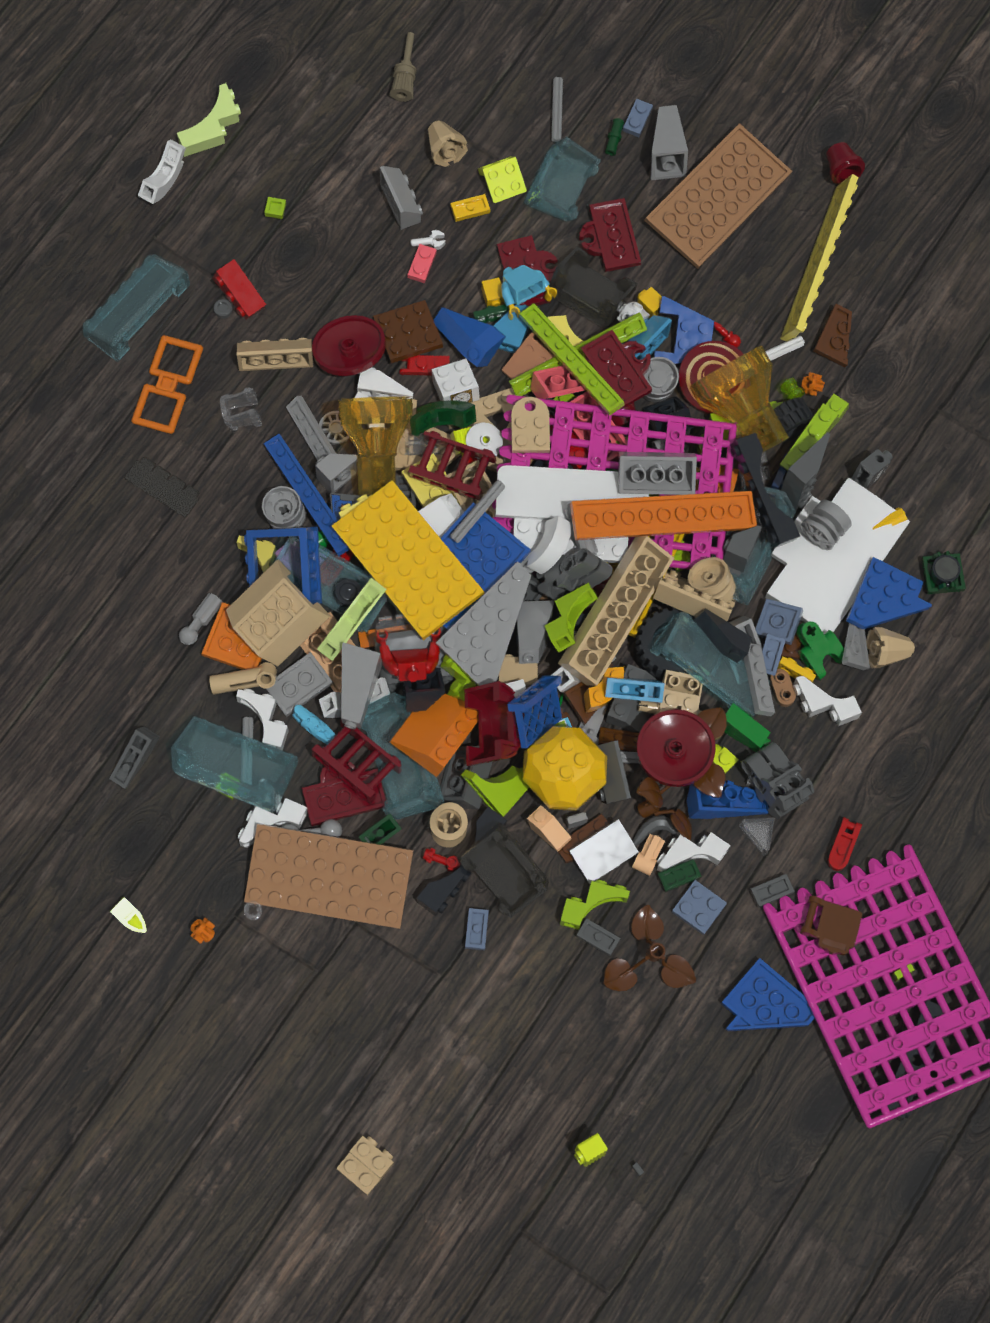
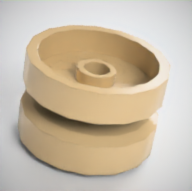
M709 557L700 560L689 571V584L695 588L694 591L697 593H708L713 596L712 599L718 602L720 599L724 601L730 600L735 593V580L730 573L728 565L720 558Z

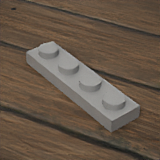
M296 396L286 408L316 459L319 460L328 454H336L303 397Z
M751 643L749 652L744 657L754 711L755 714L772 716L775 713L762 648L761 645Z

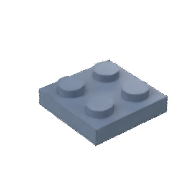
M766 599L755 629L757 635L766 638L768 633L786 639L785 644L791 645L803 613V608Z
M694 880L672 910V913L704 935L727 902Z

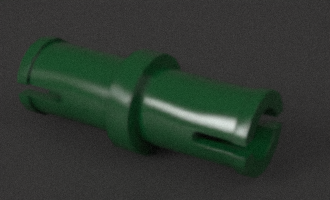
M613 119L611 132L607 136L608 143L605 149L607 155H616L618 143L622 139L621 132L624 125L622 119Z

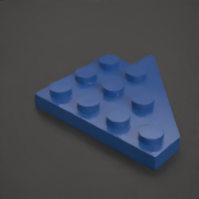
M873 557L870 560L846 621L861 629H866L928 610L932 604L918 598L923 581Z
M760 958L721 1003L736 1016L726 1028L727 1031L808 1026L815 1018L805 996Z

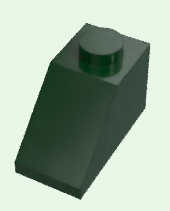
M389 813L363 831L359 838L364 842L383 844L402 828L391 813Z

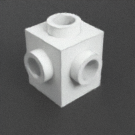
M631 302L624 304L620 308V315L617 320L622 322L639 312L643 320H646L650 314L643 309L641 304Z

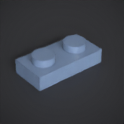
M636 99L623 127V131L640 137L653 105Z
M768 633L762 653L767 674L775 676L786 639Z
M469 908L465 949L485 950L489 910Z

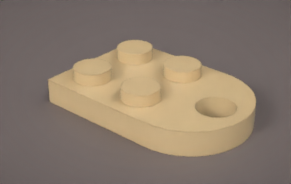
M525 397L517 401L513 406L511 413L512 453H550L549 410L542 400L535 397ZM532 403L535 405V409L528 411L525 409V405Z

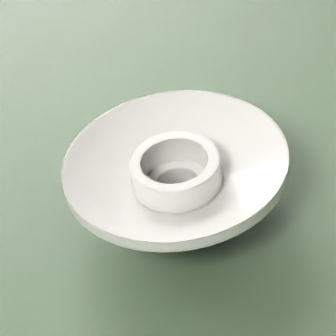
M478 423L468 431L466 445L480 450L488 449L497 456L500 447L503 445V438L500 431L494 425ZM483 437H487L489 442L484 443Z

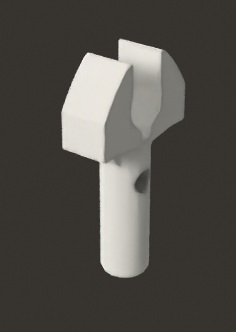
M433 230L430 237L411 239V246H419V244L432 245L435 249L440 250L445 245V240L436 241V239L444 238V233Z

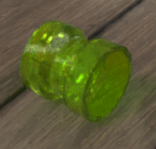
M794 377L786 380L779 387L781 392L787 395V400L802 397L805 394V391L798 387Z

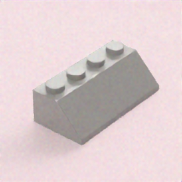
M619 452V494H695L697 462L695 453Z

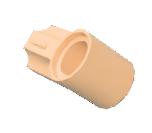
M650 834L642 851L637 855L632 868L650 876L665 841L656 835Z

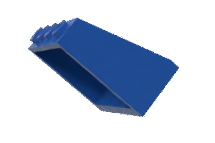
M318 527L246 530L244 542L247 546L245 561L248 565L246 579L249 587L259 578L256 538L299 536L303 595L312 605L316 602L322 603Z

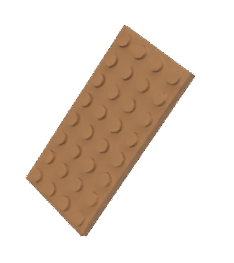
M739 123L644 221L698 269L792 173V170Z
M257 824L244 902L400 929L414 850Z

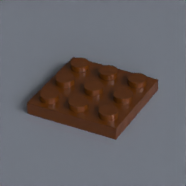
M425 300L373 316V320L383 329L386 339L385 350L390 363L443 348V342Z

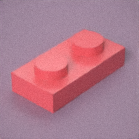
M419 244L408 272L409 279L422 283L426 282L437 249Z

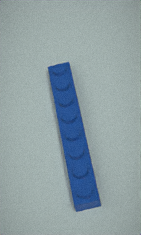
M278 434L264 443L265 447L293 489L300 496L301 501L337 555L340 556L350 550L332 528V525L338 520L281 435Z

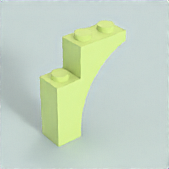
M226 83L219 85V96L209 115L197 125L177 133L179 144L186 147L184 157L225 144L224 136H227L224 127L239 122L241 111L239 105L234 104V93L232 89H228Z
M371 578L317 650L333 661L341 651L343 642L347 643L387 589Z

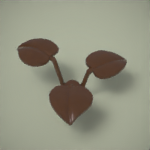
M722 708L706 709L697 715L709 726L715 740L724 734L727 718ZM712 763L704 777L693 784L702 793L720 798L725 784V772L721 766Z
M646 777L643 779L636 792L647 799L638 804V811L641 816L646 818L652 814H655V816L671 814V821L683 837L691 841V823L682 810L659 811V808L663 805L661 794L671 786H665L660 790L653 778Z
M646 905L636 913L631 923L633 936L637 940L646 939V942L651 945L646 951V957L631 968L624 959L612 960L605 969L603 981L605 987L610 990L627 991L637 982V975L633 970L647 960L652 962L661 960L662 965L665 966L661 970V978L671 988H681L694 984L696 977L692 967L683 957L670 955L665 962V947L661 943L650 941L661 937L664 925L661 918L653 911L650 905Z

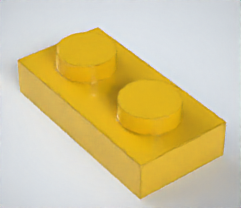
M485 194L450 204L456 222L490 213V207Z
M782 657L777 669L786 670L789 676L795 679L799 676H804L813 683L816 677L811 669L799 666L792 658Z

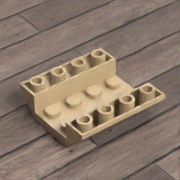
M279 559L226 609L232 628L259 657L276 666H279L330 617L318 602L312 605L290 581L288 576L291 572Z
M674 570L667 571L665 577L661 578L653 599L693 616H697L706 608L725 621H728L736 602L733 599L734 596L728 601L720 599L718 602L712 599L713 596L708 593H697L694 591L695 588L690 586L688 579L680 577L681 573Z

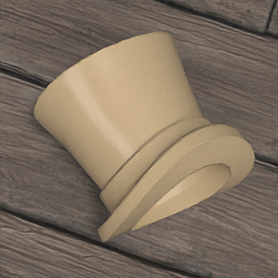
M451 802L438 806L430 817V828L434 841L438 845L447 848L457 846L465 838L468 819L464 809L460 805Z

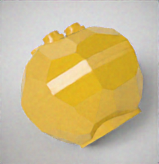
M553 726L524 751L523 781L550 809L576 811L606 785L607 755L581 728Z

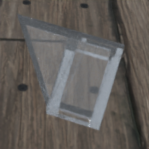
M404 427L405 455H423L428 444L423 433L419 436H414L411 434V427ZM435 446L432 454H442L440 450Z
M774 818L744 819L739 827L765 856L770 850Z

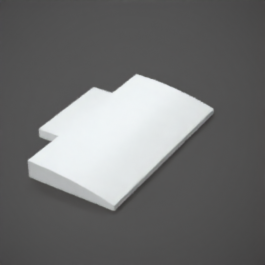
M850 478L845 481L831 502L844 510L849 516L852 525L843 536H839V541L835 543L831 550H824L816 546L801 530V523L809 514H813L814 508L820 502V500L812 496L794 521L800 537L793 542L776 547L771 554L773 558L786 566L768 590L765 598L803 608L800 621L804 623L809 621L817 623L823 633L828 630L834 632L853 605L870 560L875 557L883 561L910 523L907 519L894 526L889 524L873 530L874 526L896 510Z

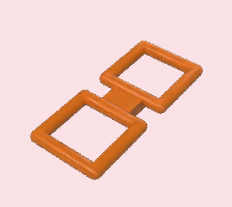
M166 335L161 336L149 369V373L158 376L159 379L156 386L150 384L143 386L131 420L133 424L169 434L174 433L186 400L185 394L175 392L178 382L187 385L191 384L203 351L202 345ZM166 344L194 351L186 376L158 369ZM149 392L177 400L169 425L140 418Z

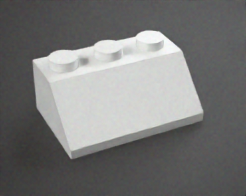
M452 493L439 497L418 511L440 538L464 513Z

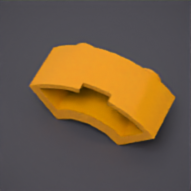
M624 667L608 668L598 685L586 690L584 693L586 712L598 710L612 699L605 697L607 677L624 678Z

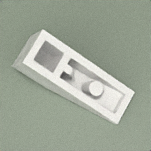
M371 367L360 373L357 390L371 398L398 401V398L413 399V392L380 370Z

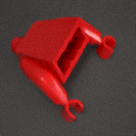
M439 628L438 634L434 635L432 633L430 635L432 642H430L429 652L428 649L390 651L389 646L386 645L388 632L384 631L385 638H381L379 632H377L376 642L381 645L379 651L383 667L391 675L396 676L398 681L416 682L417 680L427 679V674L432 673L439 662L440 648L435 643L442 636L441 629Z

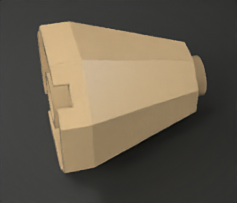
M435 121L429 126L430 148L434 163L447 167L450 165L448 163L454 160V163L459 162L468 151L465 137L442 121Z
M875 627L868 632L866 643L870 653L868 657L871 668L887 666L907 659L914 653L915 646L909 637L882 627Z

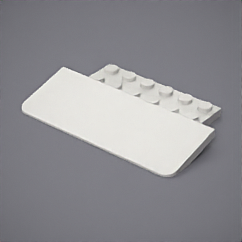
M505 465L499 468L497 480L505 485V489L496 498L495 517L514 518L513 535L530 548L532 552L539 545L543 537L547 520L559 515L572 523V519L568 518L565 512L567 504L572 501L649 497V494H619L618 472ZM573 525L569 542L563 552V555L567 557L579 550L573 534ZM628 537L594 539L598 549L596 556L605 562L620 563L628 550Z

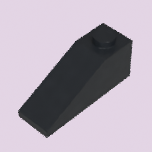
M706 608L694 617L696 624L721 654L736 663L748 654L752 640L750 635Z

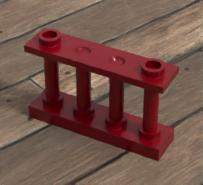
M424 431L423 435L428 444L420 464L410 466L408 471L410 477L480 501L483 493L479 484L487 463H496L495 454L488 449L480 450L444 438L435 431ZM435 444L446 448L437 471L433 473L427 471L426 467ZM452 451L462 452L463 456L455 476L452 478L445 477L444 471ZM470 456L480 458L481 461L472 483L468 485L462 483L461 479Z
M340 719L343 729L325 747L321 748L316 744L312 748V757L371 804L376 799L375 787L393 769L400 774L401 761L396 756L389 755L357 727L356 729L345 727L342 719ZM348 734L357 739L340 759H335L331 756V751ZM364 745L372 753L355 771L352 770L350 772L345 764ZM379 757L386 763L385 767L369 783L365 784L360 780V776Z

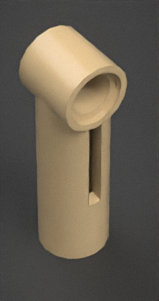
M265 662L256 668L210 676L211 691L215 695L237 691L238 689L243 690L254 687L271 688L276 682L277 669L272 663Z

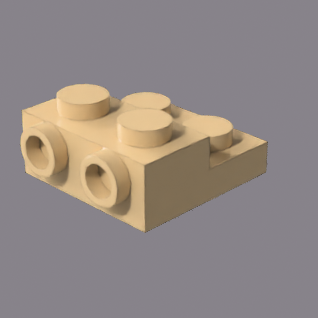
M362 1136L336 1169L368 1196L394 1165V1162L391 1160L393 1156L384 1149L381 1152L376 1147L378 1143L370 1136L367 1138Z

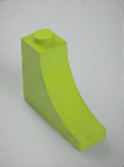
M511 766L505 773L489 779L480 778L476 773L465 770L461 774L484 803L502 817L508 813L529 788L523 781L522 767L519 769Z

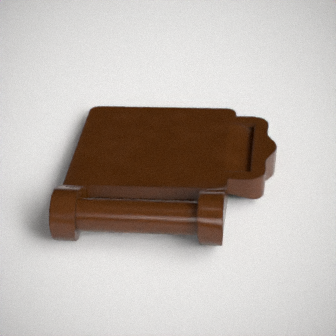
M809 896V908L804 926L800 929V934L819 939L818 947L826 950L831 955H846L849 949H853L855 946L862 912L825 901L817 896ZM817 906H820L823 909L816 931L812 929V924Z

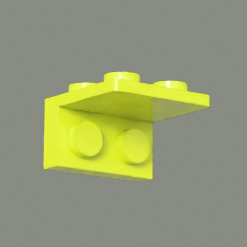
M510 156L478 168L479 174L485 177L493 203L527 191L516 157Z

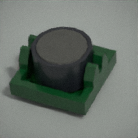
M946 551L944 554L937 552L933 556L922 557L927 594L965 591L966 586L960 553L950 554L949 551Z

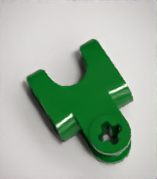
M809 621L797 627L796 635L804 646L798 651L799 657L805 666L814 672L813 674L816 675L815 679L820 681L826 676V671L823 667L824 657L830 655L836 663L842 664L844 648L831 630L823 633L815 622Z

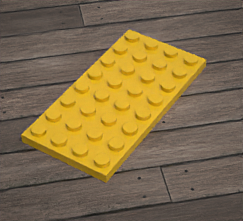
M393 480L332 525L334 531L372 578L387 589L385 594L423 640L485 594L483 589Z

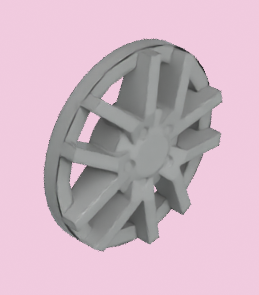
M331 411L325 414L319 422L321 429L322 426H329V428L322 430L324 433H328L327 439L332 445L347 442L353 434V421L344 412ZM331 415H336V420L332 421ZM338 415H342L344 418L339 420ZM328 417L330 422H324V420ZM347 420L350 422V423H347V424L343 425V423H344L345 421H347ZM331 435H335L333 440L329 439Z

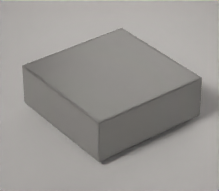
M586 812L567 817V828L570 829L587 824Z

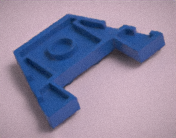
M665 296L661 297L659 313L678 316L673 353L654 351V357H664L671 360L674 364L682 363L684 357L692 348L701 343L712 341L714 321Z

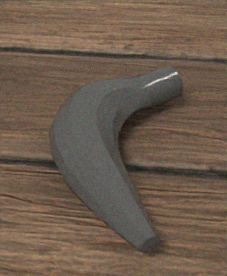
M662 815L653 816L640 827L632 842L637 846L650 834L658 830H666L677 838L680 836V833L668 817Z

